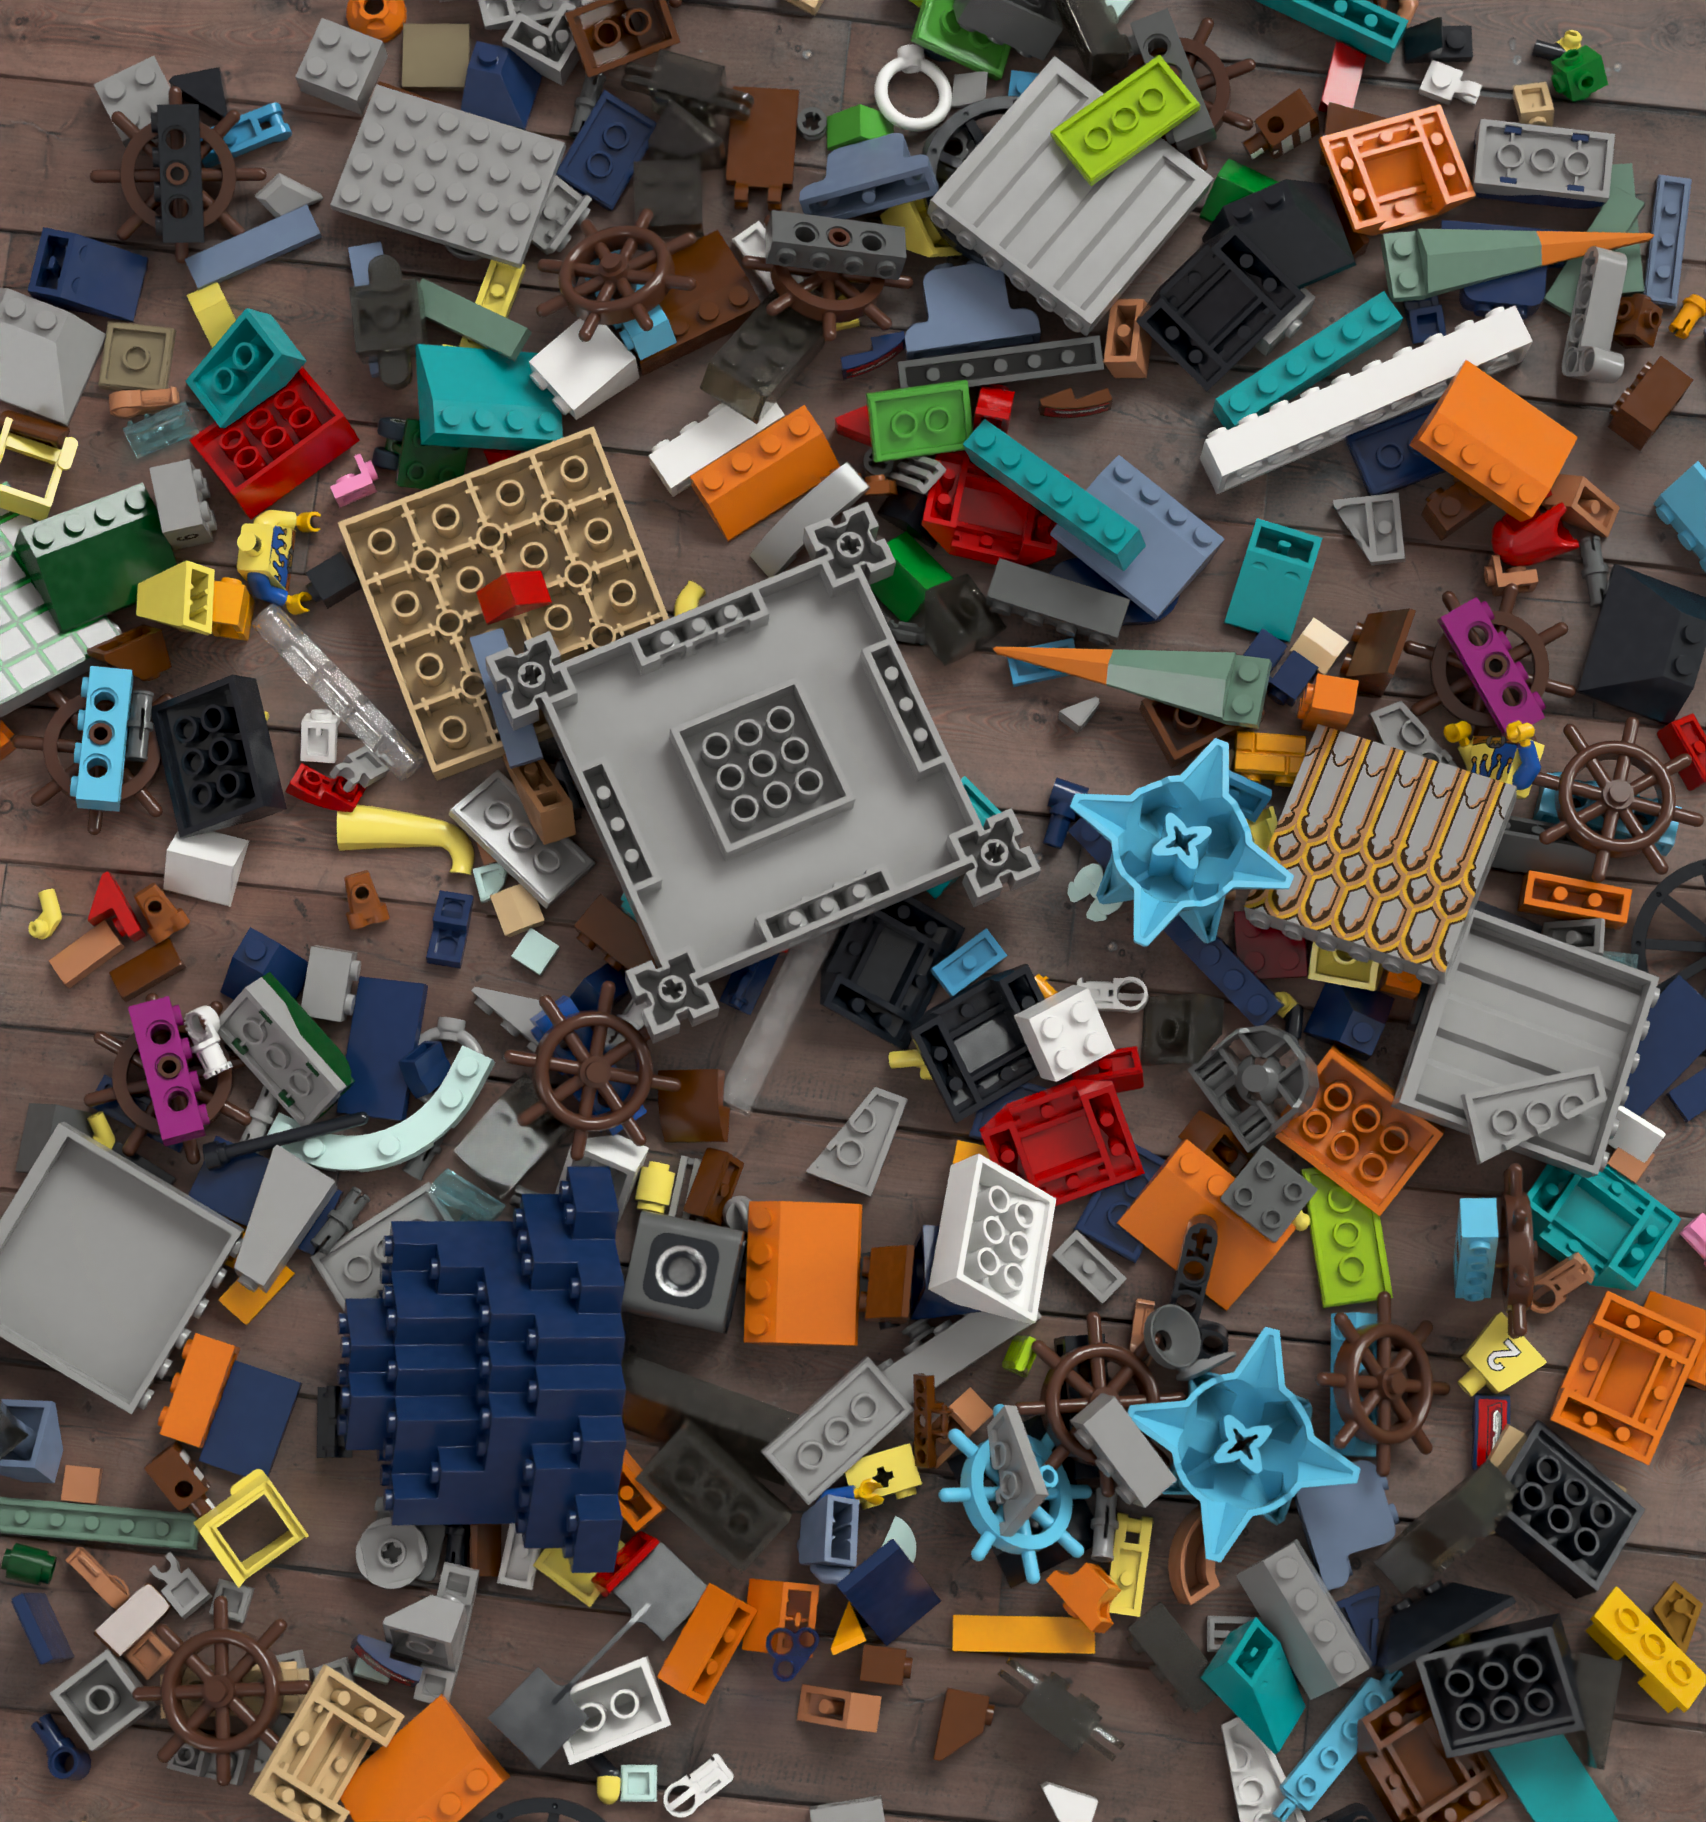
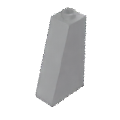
M277 1144L272 1150L234 1265L237 1275L240 1276L237 1281L252 1292H255L258 1288L265 1293L268 1292L337 1191V1185L333 1179Z

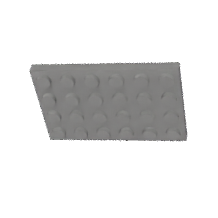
M376 84L330 206L334 211L521 269L564 155L566 145L564 142Z

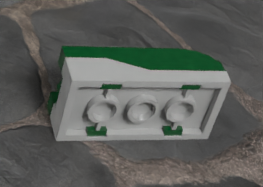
M271 972L245 987L219 1017L220 1029L217 1032L219 1036L300 1126L312 1124L321 1118L356 1082L351 1076L349 1063L340 1049Z

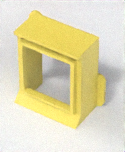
M6 417L0 434V464L5 449L55 466L44 498L0 484V508L39 521L44 520L48 517L62 471L71 468L78 441L73 437H66L61 450L10 433L9 430L13 419Z
M261 1469L253 1470L233 1484L230 1488L231 1496L193 1522L238 1588L251 1575L300 1540L309 1536ZM265 1494L289 1530L241 1563L217 1527Z

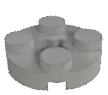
M391 1517L382 1518L371 1523L362 1534L356 1547V1561L361 1573L373 1584L385 1589H398L413 1583L424 1572L428 1560V1544L422 1531L416 1525L392 1526ZM394 1542L396 1548L402 1549V1554L397 1556L398 1562L392 1564L390 1558H383V1552L388 1550L389 1543Z

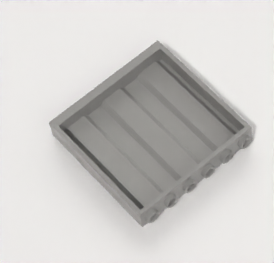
M1054 56L932 197L927 214L930 215V219L936 226L941 229L947 228L956 235L958 242L969 250L974 249L983 256L985 263L994 270H1001L1009 276L1010 281L1016 288L1022 291L1027 290L1036 297L1038 304L1049 312L1054 311L1063 318L1065 325L1074 332L1080 331L1087 337L1208 193L1214 178L1160 137L1103 179L1090 186L1051 138L1050 131L1104 93Z
M1474 910L1446 984L1436 982V984L1430 985L1391 1107L1470 1135L1461 1099L1462 1094L1599 1065L1607 1096L1606 1101L1509 1149L1586 1178L1596 1176L1599 1172H1603L1608 1162L1609 1153L1605 1152L1609 1139H1613L1618 1130L1619 1120L1616 1119L1619 1106L1625 1104L1630 1088L1626 1086L1629 1074H1633L1640 1059V1054L1636 1053L1639 1042L1645 1039L1650 1027V1021L1646 1019L1650 1008H1654L1658 1001L1660 989L1656 987L1660 977Z

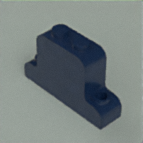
M1442 220L1438 228L1466 230L1560 231L1451 220ZM1568 260L1461 288L1459 292L1460 304L1464 309L1473 311L1474 315L1485 317L1488 312L1497 307L1503 306L1506 310L1516 306L1522 320L1526 319L1538 311L1545 297L1547 268H1562Z

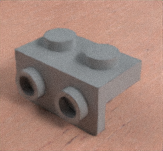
M555 176L531 243L546 255L553 253L555 250L561 252L571 239V235L568 234L575 223L579 226L588 216L590 209L587 206L592 198L588 195H580L558 176Z

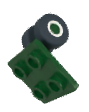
M382 417L379 419L377 433L386 438L385 447H376L374 449L372 463L380 468L397 471L396 485L425 490L464 475L468 447L421 445L420 420L410 418L404 420L393 417Z

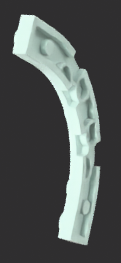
M462 1045L439 1089L421 1109L399 1124L370 1134L349 1136L327 1134L280 1147L310 1166L328 1171L369 1172L399 1165L432 1148L434 1142L441 1138L451 1127L454 1129L460 1123L480 1094L496 1062ZM279 1112L267 1135L301 1126L296 1120Z

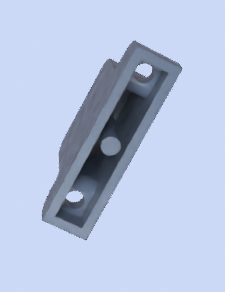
M892 133L832 151L827 157L825 179L804 187L800 191L799 202L804 214L848 219L934 196L939 190V185L928 156L922 154L911 156L903 134Z
M972 260L968 261L966 265L953 266L951 263L939 264L924 277L923 298L927 322L909 326L905 333V355L907 361L1039 343L1041 335L1039 319L1036 313L1028 308H1010L1004 273L1001 270H994Z
M1368 1460L1353 1462L1361 1468L1357 1483L1301 1488L1293 1497L1315 1569L1328 1591L1342 1587L1348 1581L1349 1576L1353 1575L1348 1555L1388 1543L1395 1535V1525L1400 1524L1394 1503L1388 1504L1384 1492L1389 1489L1387 1478L1378 1476L1376 1466Z

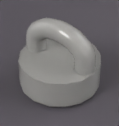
M735 1196L728 1200L722 1212L726 1225L731 1229L748 1232L749 1201L752 1200L746 1196Z

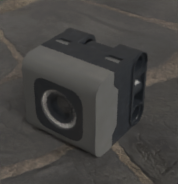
M642 1210L624 1288L621 1312L727 1334L746 1251L748 1234L736 1229Z

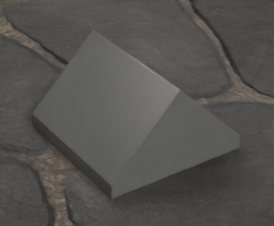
M29 1103L15 1171L26 1174L30 1172L57 1125L61 1122L68 1123L92 1138L94 1133L87 1118L94 1113L57 1104Z

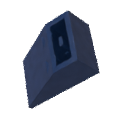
M43 227L27 291L32 298L57 308L134 323L149 259L76 233Z

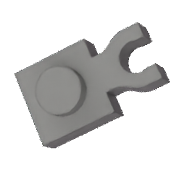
M365 745L348 754L343 762L336 765L329 775L333 779L338 776L346 778L347 783L343 789L348 793L354 789L358 782L366 788L384 778L391 768L368 745Z
M169 1552L165 1555L171 1564L169 1571L161 1573L155 1565L149 1570L158 1580L168 1584L161 1592L185 1620L213 1596L189 1567L181 1573L178 1560Z

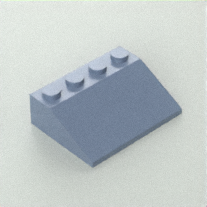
M1120 455L1098 475L1086 491L1140 529L1146 547L1128 568L1122 571L1058 524L1050 533L1053 538L1154 619H1157L1211 562L1225 540Z

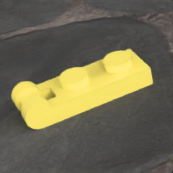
M1118 1512L1116 1520L1119 1521V1527L1115 1530L1114 1560L1110 1563L1109 1577L1122 1591L1111 1602L1109 1613L1140 1617L1153 1518L1142 1516L1141 1519L1128 1518V1514ZM1126 1532L1138 1533V1544L1125 1542Z

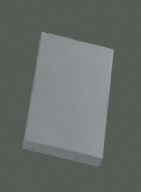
M496 770L449 812V816L546 909L594 868L595 862L569 837L546 845L543 844L530 823L514 784L499 770Z
M427 1182L341 1237L328 1255L319 1251L310 1257L343 1311L346 1298H377V1290H383L384 1284H380V1264L387 1261V1257L383 1256L384 1235H390L391 1221H454L430 1182Z
M866 1356L765 1446L761 1452L809 1506L912 1413L914 1409L872 1360Z

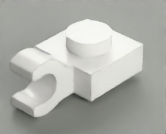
M1432 60L1418 94L1449 106L1453 97L1475 106L1482 85L1473 81H1460L1463 71Z

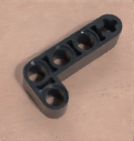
M1200 1214L1191 1218L1186 1226L1168 1304L1182 1307L1194 1318L1201 1337V1348L1197 1359H1207L1228 1352L1229 1335L1227 1329L1222 1324L1200 1319L1218 1242V1227L1215 1220L1210 1216ZM1201 1228L1207 1229V1235L1204 1236L1201 1250L1196 1248L1197 1233L1200 1232ZM1197 1261L1204 1268L1200 1273L1191 1274L1186 1271L1185 1265L1188 1262ZM1188 1294L1193 1296L1196 1302L1190 1307H1183L1179 1305L1177 1298ZM1209 1336H1217L1222 1340V1344L1219 1347L1210 1348L1203 1341ZM1163 1337L1162 1341L1166 1348V1341Z

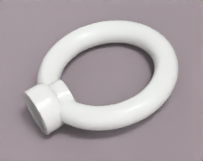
M914 44L901 46L897 50L898 58L888 62L878 73L874 87L875 100L883 116L893 125L907 131H926L939 125L946 118L952 102L951 86L943 71L937 65L924 58V48L922 46ZM903 71L904 73L911 74L921 71L933 80L938 89L939 101L937 107L930 115L922 118H911L901 114L893 107L888 97V84L897 72Z

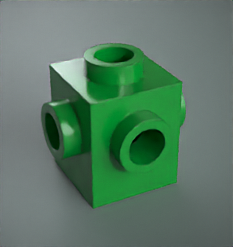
M1587 45L1578 49L1568 50L1563 53L1562 57L1551 61L1554 73L1551 76L1553 87L1557 93H1562L1573 102L1586 99L1593 92L1609 85L1602 56Z

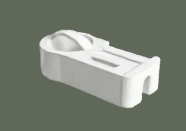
M1136 977L1113 978V983L1108 981H1086V983H1083V978L1077 980V986L1089 989L1098 1011L1136 1013L1144 1009L1148 1002L1147 987L1143 981ZM1127 983H1136L1144 990V993L1140 994L1118 992ZM1119 1000L1141 1001V1003L1129 1007L1120 1003Z
M713 1754L712 1756L715 1760L709 1759L690 1774L691 1778L685 1775L666 1789L664 1805L671 1815L676 1817L691 1815L697 1807L733 1780L734 1775L732 1771L726 1766L719 1754ZM683 1785L690 1787L670 1804L668 1803V1797L675 1787ZM695 1794L694 1804L689 1810L680 1813L674 1811L675 1808Z

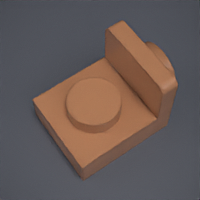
M1492 555L1488 566L1484 567L1485 584L1487 587H1492L1493 597L1502 596L1506 585L1510 583L1517 585L1518 593L1534 591L1539 582L1537 569L1526 570L1525 566L1512 567L1507 569L1506 573H1502L1499 555Z

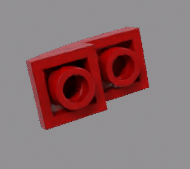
M301 763L285 792L319 807L342 812H353L366 788L357 783L354 789L347 793L343 789L347 783L346 778L338 776L335 779H330Z

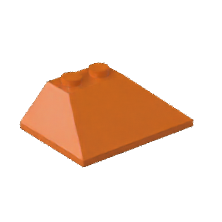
M1441 104L1322 136L1318 139L1353 232L1375 236L1432 220L1476 196Z
M1606 1291L1584 1330L1558 1389L1550 1420L1649 1466L1705 1335L1610 1291Z

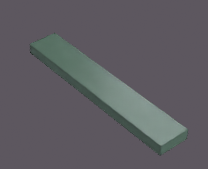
M0 1497V1533L198 1550L200 1532L193 1523L198 1519L192 1513Z

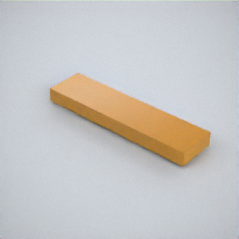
M953 1615L952 1651L1095 1654V1632H1091L1080 1618L1077 1620L1073 1617Z

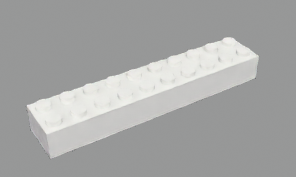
M1503 306L1497 307L1488 312L1483 320L1476 323L1473 320L1465 321L1456 326L1453 333L1443 336L1442 333L1435 334L1427 338L1423 342V346L1412 349L1411 346L1405 347L1394 353L1393 359L1383 363L1381 360L1373 361L1362 368L1363 372L1350 376L1349 373L1343 374L1332 380V385L1320 390L1319 387H1313L1300 395L1301 398L1291 403L1288 400L1278 402L1269 408L1270 412L1259 417L1256 413L1241 419L1238 422L1239 425L1227 430L1226 427H1221L1207 435L1208 439L1204 442L1200 461L1216 494H1220L1342 441L1348 435L1388 421L1440 398L1465 360H1468L1489 376L1521 363L1533 340L1516 306L1506 310Z

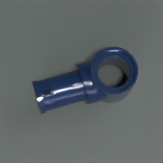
M1058 777L1056 778L1047 807H1050L1049 813L1051 816L1043 844L1062 849L1071 821H1075L1076 816L1080 817L1070 808L1075 794H1088V787Z
M50 1713L39 1718L40 1724L38 1721H35L31 1728L36 1732L48 1750L46 1755L49 1758L48 1768L50 1773L54 1777L71 1781H79L85 1778L91 1769L89 1754L85 1750L77 1748L70 1737L66 1738ZM72 1755L74 1766L71 1771L67 1772L65 1762Z

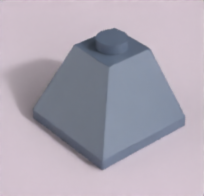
M0 1399V1475L23 1482L55 1483L63 1453L56 1404L53 1401Z

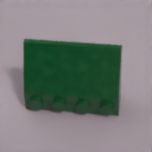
M143 483L22 527L14 544L19 557L61 633L137 604L138 583L177 565L170 543L162 533L158 510Z

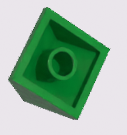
M1229 158L1217 174L1199 218L1212 223L1223 206L1276 184L1278 181Z
M906 531L887 542L896 561L893 575L869 586L874 596L899 621L910 622L954 578Z

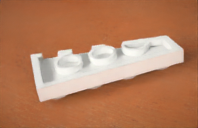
M1238 1716L1220 1724L1239 1821L1279 1822L1272 1813L1285 1799L1279 1786L1286 1777L1275 1754ZM1295 1808L1285 1822H1306L1301 1810Z

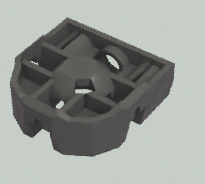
M1268 1025L1236 1029L1187 1069L1247 1153H1255L1262 1145H1265L1288 1126L1289 1121L1308 1111L1312 1107L1320 1088L1317 1065L1301 1049L1297 1038L1288 1032ZM1241 1038L1252 1053L1244 1058L1242 1062L1233 1049L1229 1047L1232 1045L1231 1042ZM1292 1049L1299 1059L1286 1069L1285 1066H1281L1279 1063V1058ZM1256 1058L1268 1059L1263 1066L1254 1065ZM1234 1086L1239 1096L1251 1105L1244 1112H1242L1237 1102L1226 1093ZM1250 1092L1259 1093L1262 1100H1257ZM1282 1096L1292 1108L1283 1116L1279 1114L1273 1105L1274 1100Z

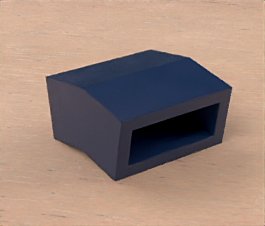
M424 1041L398 1061L404 1080L416 1099L431 1093L441 1085L451 1068L441 1041Z

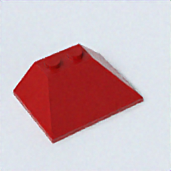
M960 450L935 455V460L939 461L946 471L928 490L921 525L948 554L997 565L999 558L1023 566L1055 556L1058 541L1050 533L1057 525L1056 522L972 463L966 451Z
M1074 1079L1007 1103L980 1129L990 1160L1056 1198L1055 1206L1145 1174L1112 1081Z

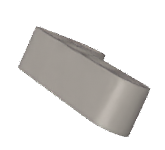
M1592 246L1584 255L1561 368L1564 376L1592 383H1615L1623 373V355L1610 351L1628 263L1627 257L1623 253Z

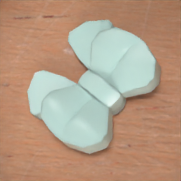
M1092 863L1083 867L1076 875L1074 882L1071 881L1069 883L1068 896L1071 902H1077L1091 894L1095 900L1091 904L1086 916L1095 922L1104 921L1107 919V915L1118 910L1123 902L1104 905L1099 903L1096 894L1104 873L1100 864Z

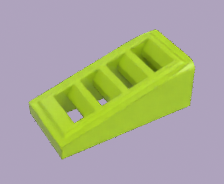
M1015 1336L1003 1359L1002 1367L1023 1378L1027 1377L1037 1356L1031 1349V1345L1036 1339L1030 1336Z

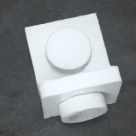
M327 709L311 710V713H306L301 722L300 761L336 762L337 730L340 724V715H332V711Z

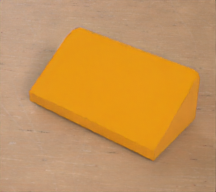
M285 1265L267 1293L259 1288L252 1292L236 1280L219 1298V1301L245 1325H248L295 1273Z

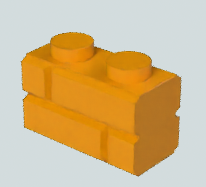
M1237 731L1234 738L1232 771L1258 784L1261 783V779L1274 780V785L1292 787L1305 757L1306 736Z

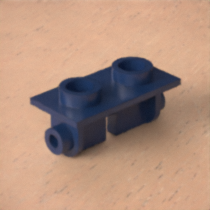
M780 953L732 972L719 1001L751 1016Z

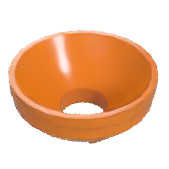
M369 0L348 1L346 18L349 28L379 39L384 43L396 38L403 30V24H406L407 10L403 0H381L384 3V8L376 15L368 14L365 11V4Z

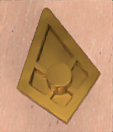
M1673 1581L1653 1606L1652 1610L1674 1644L1685 1654L1703 1603L1676 1581Z

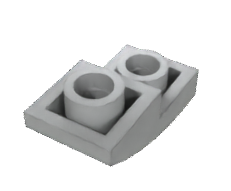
M185 1743L168 1762L167 1768L216 1780V1754L198 1750ZM244 1749L231 1752L230 1784H243L251 1750Z

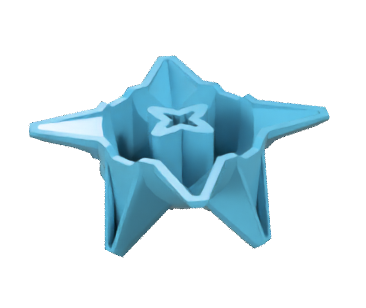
M1215 738L1181 775L1167 776L1159 781L1138 788L1131 795L1075 794L1071 802L1070 808L1105 837L1112 846V854L1096 894L1097 899L1103 905L1134 900L1133 941L1141 946L1147 947L1178 914L1204 943L1208 944L1216 939L1225 896L1231 890L1289 889L1293 881L1294 875L1254 843L1255 840L1237 801L1229 794V743Z
M1264 1327L1233 1373L1220 1375L1207 1372L1197 1378L1188 1380V1398L1185 1401L1129 1405L1128 1415L1140 1431L1172 1453L1173 1462L1169 1470L1177 1480L1163 1494L1193 1495L1200 1501L1206 1559L1221 1563L1252 1516L1259 1515L1275 1525L1282 1523L1286 1518L1292 1498L1301 1488L1353 1484L1358 1481L1361 1468L1314 1436L1311 1423L1313 1407L1309 1400L1294 1395L1285 1387L1279 1330ZM1251 1437L1252 1440L1246 1443L1243 1451L1235 1450L1232 1453H1228V1450L1234 1447L1237 1440L1244 1441Z

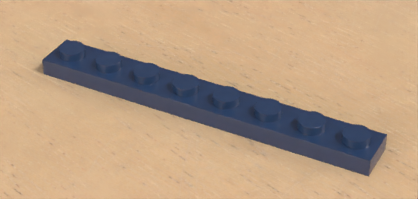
M1081 817L1068 831L1106 870L1112 854L1111 843ZM1179 914L1163 930L1254 1026L1265 1025L1285 1006L1218 935H1216L1215 941L1208 944L1204 943Z

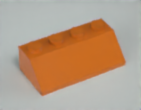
M804 404L691 475L690 480L692 489L726 540L730 542L811 491L821 482L820 477L829 476L830 470L841 466L823 431Z

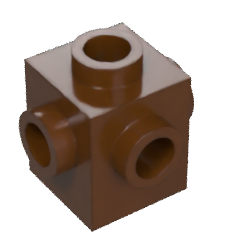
M1635 293L1631 297H1621L1612 339L1626 349L1653 348L1658 328L1661 324L1663 309L1651 301L1652 299L1644 294Z

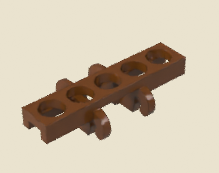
M918 1373L913 1374L915 1466L933 1468L936 1467V1438L948 1439L950 1431L948 1429V1414L953 1413V1409L947 1408L944 1402L935 1401L934 1375ZM931 1413L941 1414V1428L931 1429ZM921 1415L925 1418V1427L920 1423Z

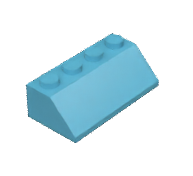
M1697 461L1659 495L1654 505L1657 507L1656 513L1665 524L1673 526L1678 532L1677 536L1680 543L1687 550L1694 551L1700 558L1699 563L1702 569L1706 572V469Z

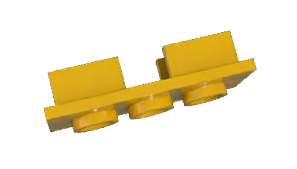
M1615 1586L1590 1618L1593 1623L1585 1631L1616 1662L1626 1655L1645 1674L1637 1683L1668 1714L1677 1707L1685 1713L1706 1685V1674Z

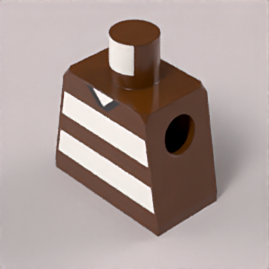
M1299 88L1256 118L1254 122L1257 133L1243 141L1242 145L1252 160L1267 150L1276 159L1320 133L1318 115Z
M178 1440L151 1459L144 1467L145 1471L179 1512L188 1506L194 1516L199 1519L215 1507L205 1494L211 1486ZM179 1482H190L193 1490L190 1492L182 1491L179 1487Z

